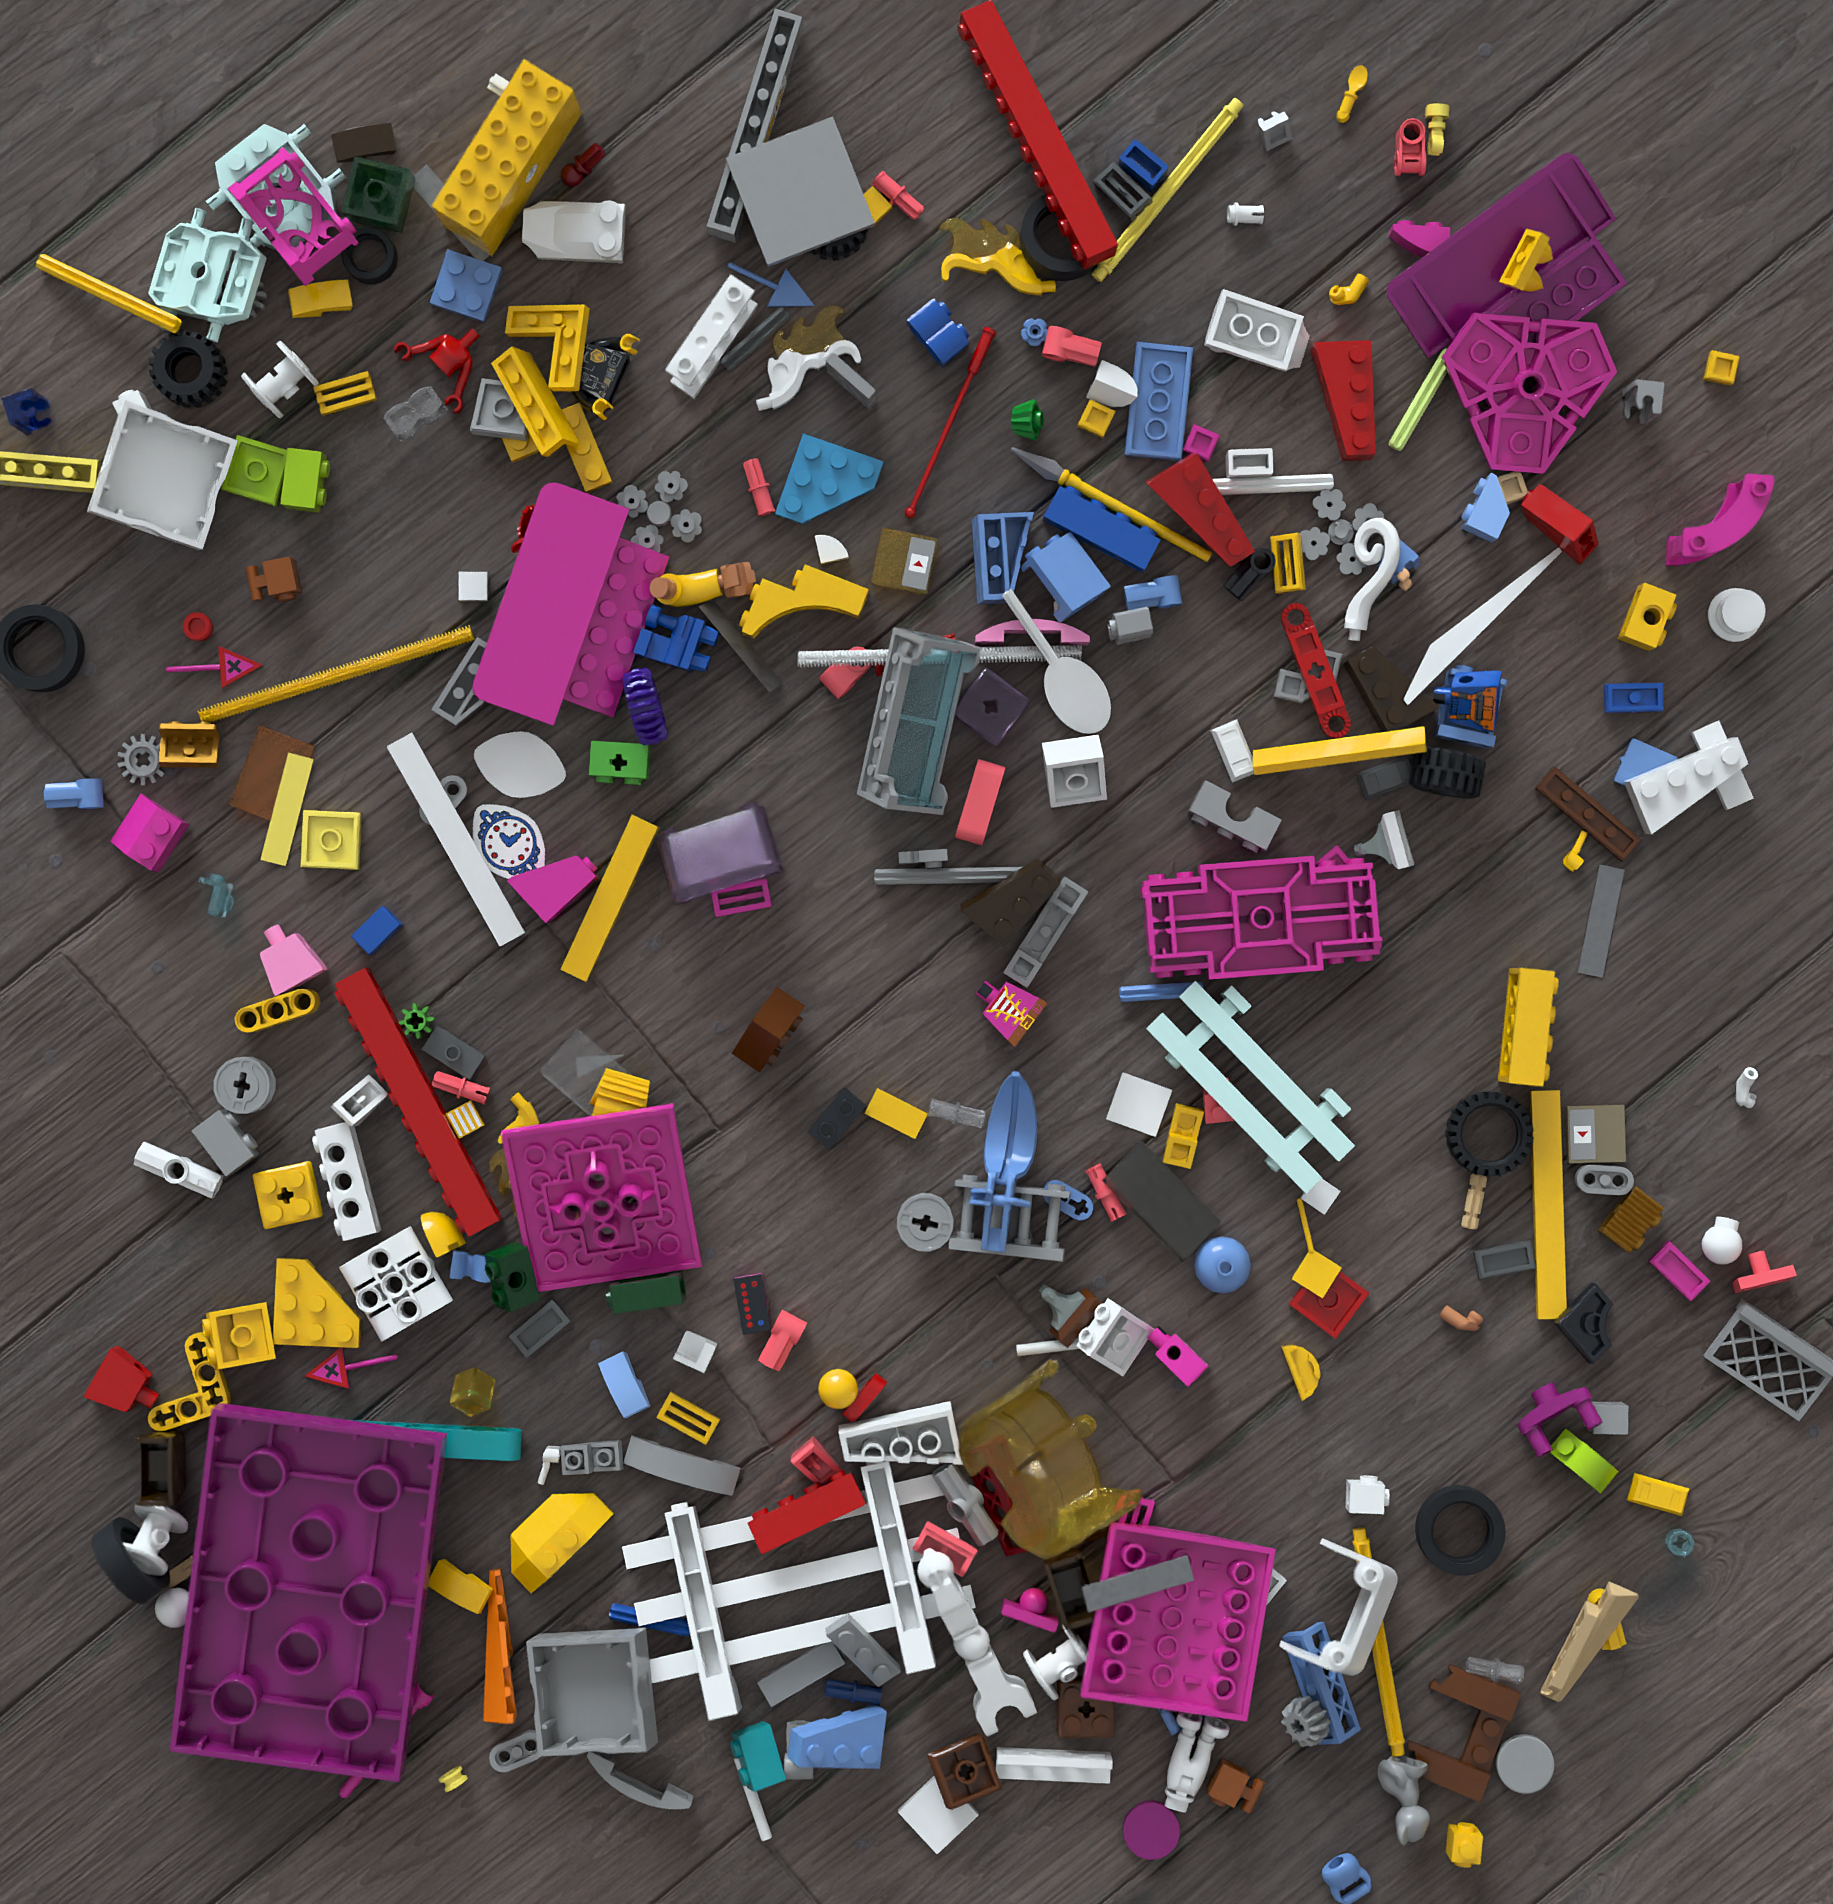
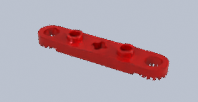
M1292 603L1282 611L1281 623L1323 733L1331 739L1342 738L1349 732L1351 727V721L1310 612L1303 604ZM1292 610L1300 611L1303 615L1302 624L1297 626L1290 624L1287 618L1288 613ZM1313 663L1317 667L1322 666L1323 668L1319 679L1315 675L1310 676L1308 673L1312 669L1311 664ZM1337 716L1343 720L1344 727L1342 731L1333 732L1330 730L1328 721L1331 717Z

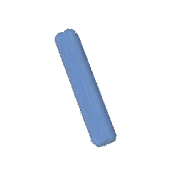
M1193 982L1120 987L1119 997L1122 1002L1179 998ZM1197 982L1204 989L1203 983Z

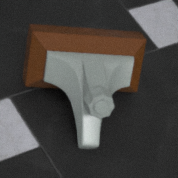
M1045 1284L1039 1289L1041 1297L1045 1302L1049 1303L1053 1312L1052 1327L1049 1332L1067 1348L1094 1318L1096 1308L1100 1304H1104L1087 1288L1071 1295L1061 1294Z

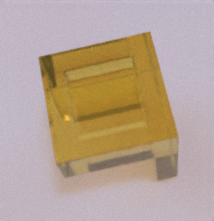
M476 1367L458 1373L455 1377L449 1404L470 1417L489 1410L495 1379Z

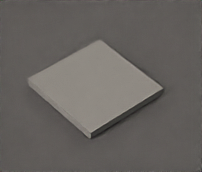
M833 117L726 158L768 267L875 226Z

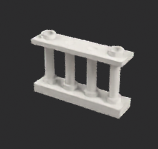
M732 275L728 277L665 369L673 375L670 381L672 385L691 398H696L720 363V359L727 353L757 309L758 304L750 299L755 292L753 289Z

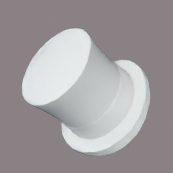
M1732 588L1720 592L1713 598L1708 608V621L1711 629L1720 638L1731 642L1750 638L1756 633L1765 617V605L1760 596L1755 592L1740 588Z

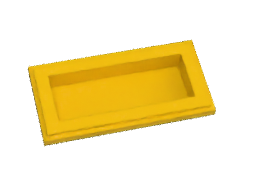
M1634 1473L1627 1501L1682 1516L1690 1489Z

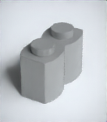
M1148 607L1114 613L1111 620L1108 621L1109 624H1107L1110 641L1115 640L1116 645L1148 639L1153 635Z

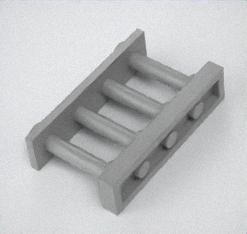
M963 1175V1179L955 1180V1186L965 1188L960 1231H957V1236L950 1237L949 1249L1054 1261L1064 1260L1065 1248L1059 1247L1057 1234L1061 1198L1071 1197V1191H1065V1185L1048 1184V1189L1016 1185L1015 1193H1021V1199L1029 1201L1031 1205L1028 1208L1020 1207L1017 1237L1014 1238V1242H1006L1005 1253L982 1250V1239L974 1238V1233H972L974 1205L969 1204L971 1188L986 1189L987 1182L980 1181V1176ZM996 1185V1194L1004 1195L1007 1186ZM1033 1195L1050 1196L1046 1239L1042 1241V1245L1031 1244V1239H1028ZM993 1205L990 1227L1001 1229L1003 1207Z

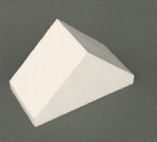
M367 1075L336 1101L331 1108L350 1127L359 1126L383 1102L388 1093L370 1075Z

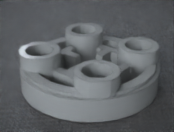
M1519 1734L1503 1740L1499 1744L1495 1766L1498 1776L1509 1789L1517 1793L1530 1794L1541 1790L1549 1783L1554 1772V1758L1550 1749L1540 1738L1529 1734Z

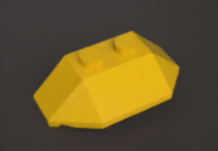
M595 1493L552 1494L511 1534V1573L530 1593L534 1592L568 1561L614 1513Z

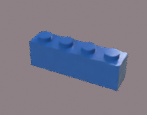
M1060 486L1043 517V521L1065 533L1071 532L1076 539L1143 574L1161 540L1156 537L1157 533L1146 526H1142L1141 529L1131 524L1132 519L1124 514L1117 512L1114 515L1106 511L1107 506L1095 499H1092L1091 502L1081 497L1082 493L1073 487L1067 486L1065 489Z

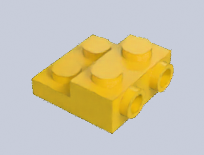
M266 1302L206 1313L207 1319L202 1320V1329L205 1337L210 1336L211 1348L206 1349L209 1365L215 1366V1370L276 1359Z

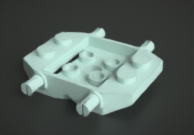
M263 124L215 162L220 189L206 202L213 211L226 200L232 202L245 219L253 221L228 188L235 182L240 183L278 154L279 149L282 147L289 154L295 152L305 165L301 170L335 213L336 203L333 193L335 190L333 188L346 179V176L338 168L328 178L322 179L298 149L300 147L299 143L312 134L305 124L288 135ZM285 164L269 176L274 187L279 185L278 178L280 173L285 181L289 182L293 178L291 170ZM301 180L298 190L312 195ZM262 181L247 194L268 189L266 181ZM282 199L284 218L281 225L276 229L278 234L286 230L297 229L309 235L312 226L311 206L298 201ZM270 200L274 208L268 207L266 209L268 216L272 217L277 214L275 200ZM322 207V222L332 220ZM254 222L252 228L255 233L250 238V242L257 248L263 245V247L267 246L276 250L263 234V230H260ZM293 237L290 243L291 246L297 247L300 241L304 242L305 240L301 237Z
M195 208L191 224L180 223L166 233L148 294L156 305L161 307V310L174 316L181 314L211 322L206 339L218 343L224 324L229 325L249 318L267 258L250 242L249 236L254 221L242 218L238 234L214 232L202 228L207 212ZM232 251H236L221 303L217 305V301L222 295V284L226 271H228L231 265ZM205 266L204 275L197 278L198 269Z

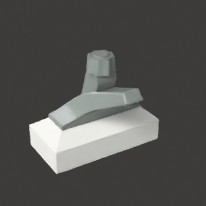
M1399 810L1383 814L1374 837L1364 844L1359 843L1354 846L1357 857H1365L1366 854H1376L1385 858L1389 864H1393L1397 869L1414 865Z

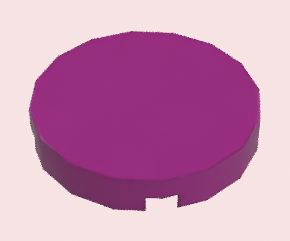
M1155 1800L1142 1801L1129 1810L1123 1822L1124 1840L1128 1848L1138 1857L1148 1860L1161 1859L1170 1854L1178 1843L1180 1836L1179 1821L1174 1812L1167 1808L1164 1803Z

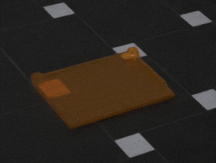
M259 725L229 805L271 821L288 753L311 758L315 746Z

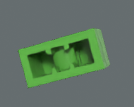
M591 741L589 775L596 777V782L613 783V778L624 779V784L641 785L642 780L649 781L651 746L635 743ZM619 756H622V759L627 762V766H622L621 771H618V768L613 765V761H618Z

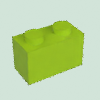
M287 448L280 503L283 507L292 510L320 513L321 506L325 505L327 497L326 489H323L324 478H328L330 473V461L327 460L326 455L319 451Z

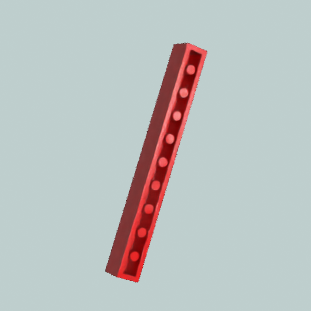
M989 0L961 12L960 22L957 26L959 36L963 42L967 41L971 49L970 56L975 66H980L986 88L988 90L992 89L996 97L995 104L997 110L1001 115L1005 114L1008 120L1009 133L1013 139L1017 138L1021 146L1020 153L1024 162L1030 163L1034 171L1033 178L1037 187L1043 188L1046 194L1045 201L1050 212L1056 213L1059 219V230L1064 237H1068L1072 245L1071 252L1077 262L1080 261L1085 270L1114 257L1118 243L993 1Z
M363 968L335 983L337 991L334 993L342 1007L346 1005L351 1016L348 1017L352 1028L355 1032L360 1031L364 1039L361 1044L368 1057L373 1056L378 1066L375 1067V1071L382 1082H387L391 1090L388 1092V1095L395 1107L399 1106L404 1116L401 1120L409 1133L413 1131L417 1139L415 1147L422 1158L426 1156L431 1167L428 1168V1171L435 1183L440 1182L444 1190L441 1195L447 1207H453L458 1216L455 1218V1222L461 1233L466 1232L469 1237L503 1219L464 1144L458 1138L447 1118L446 1110L432 1087L371 969Z

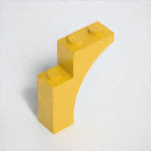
M804 565L803 570H797L794 576L792 586L796 587L795 590L788 589L763 578L760 585L755 584L750 595V600L753 601L750 611H744L739 626L743 627V635L754 639L760 631L776 619L802 610H831L859 619L869 595V589Z

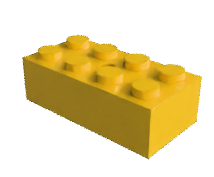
M1509 968L1498 1081L1543 1086L1544 1081L1548 1080L1550 1067L1549 1064H1546L1547 1052H1550L1552 1049L1553 1041L1552 1035H1549V1026L1555 1020V1007L1552 1006V997L1558 991V978H1554L1555 971Z

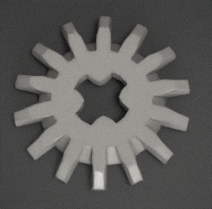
M141 734V741L139 742L134 736L130 737L133 743L131 746L125 742L122 744L127 749L126 753L118 752L119 757H124V762L118 763V767L126 766L127 768L122 775L125 777L132 774L133 776L130 780L132 783L138 777L141 778V785H145L147 777L150 778L152 783H155V773L161 777L164 776V773L159 769L160 743L157 746L154 745L156 739L154 736L147 742L145 734ZM139 753L142 755L150 754L148 760L151 762L149 766L142 765L139 767L137 765L139 763L137 758Z

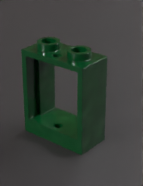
M683 1270L615 1280L609 1286V1291H606L608 1308L613 1307L614 1314L683 1304L687 1299Z

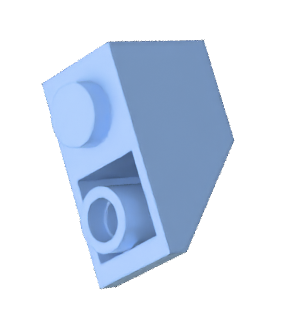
M1490 473L1485 479L1480 478L1473 492L1477 497L1473 505H1467L1461 519L1465 521L1462 526L1463 530L1493 543L1498 539L1510 512L1497 476Z

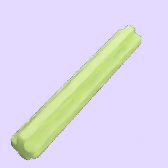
M1447 348L1441 351L1391 437L1389 446L1393 449L1401 451L1447 374V369L1441 358Z

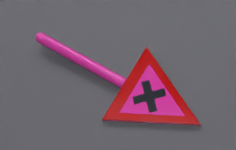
M218 646L220 664L167 667L166 672L220 670L221 688L259 668L262 664Z
M340 1347L306 1374L305 1377L350 1389L346 1370L397 1360L398 1355L394 1354L345 1365L343 1348Z

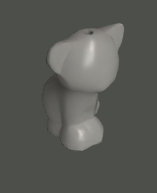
M1390 1756L1388 1760L1384 1759L1379 1763L1378 1779L1383 1789L1395 1796L1402 1805V1808L1396 1815L1395 1824L1398 1839L1402 1845H1405L1407 1842H1416L1423 1838L1429 1824V1812L1417 1805L1419 1799L1418 1778L1425 1775L1428 1770V1764L1405 1756Z

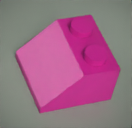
M140 794L110 842L151 871L160 872L190 824L150 798Z

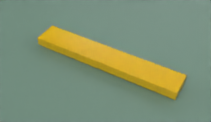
M1417 727L1253 750L1254 775L1426 752L1425 728Z

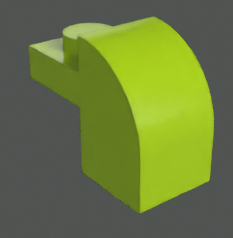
M1566 1428L1551 1445L1553 1451L1550 1453L1600 1494L1619 1472Z

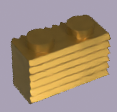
M1633 1186L1620 1199L1597 1231L1621 1250L1628 1253L1632 1250L1636 1251L1645 1241L1643 1235L1649 1227L1654 1228L1663 1217L1661 1212L1664 1207L1637 1186Z

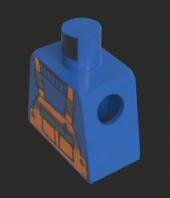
M1502 671L1457 672L1454 674L1451 688L1435 687L1433 701L1436 704L1450 705L1449 720L1451 722L1494 732L1498 719Z

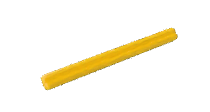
M41 254L36 261V267L172 333L178 332L182 324L181 320L176 316L45 254Z

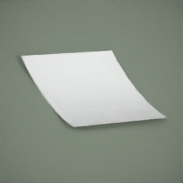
M1122 1073L1106 1119L1156 1137L1172 1090Z

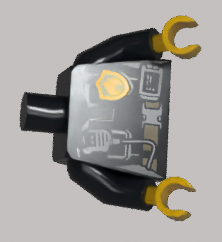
M625 334L623 337L596 339L590 342V344L585 343L579 391L571 392L582 408L595 413L602 420H607V417L603 415L605 409H614L611 404L630 362L628 353L636 355L638 352L631 348L635 341L640 342V339L631 334Z

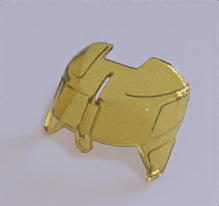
M1052 1358L1013 1390L968 1417L960 1427L958 1443L959 1456L968 1474L974 1476L985 1466L991 1467L1011 1498L1013 1507L1002 1520V1526L1020 1547L1044 1559L1057 1556L1078 1545L1097 1529L1105 1528L1136 1508L1142 1498L1140 1488L1121 1490L1101 1486L1096 1462L1084 1438L1091 1436L1095 1432L1097 1426L1095 1420L1086 1414L1071 1419L1060 1403L1049 1393L1040 1389L1045 1377L1052 1378L1059 1367L1058 1360L1053 1361ZM1041 1451V1455L1018 1472L1017 1467L1035 1452Z

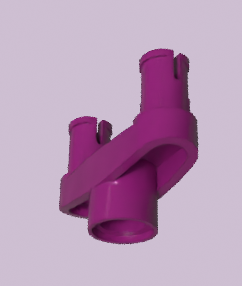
M1550 1383L1531 1394L1537 1407L1527 1414L1517 1424V1427L1522 1436L1527 1437L1537 1457L1540 1458L1553 1451L1541 1429L1543 1423L1570 1408H1576L1588 1430L1601 1425L1603 1421L1591 1402L1592 1396L1587 1387L1560 1395L1555 1385Z

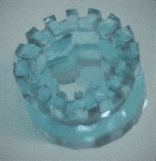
M1681 1528L1673 1529L1665 1538L1666 1546L1677 1556H1686L1694 1548L1693 1537ZM1679 1535L1687 1540L1683 1544V1549L1673 1545V1542L1677 1541V1536Z

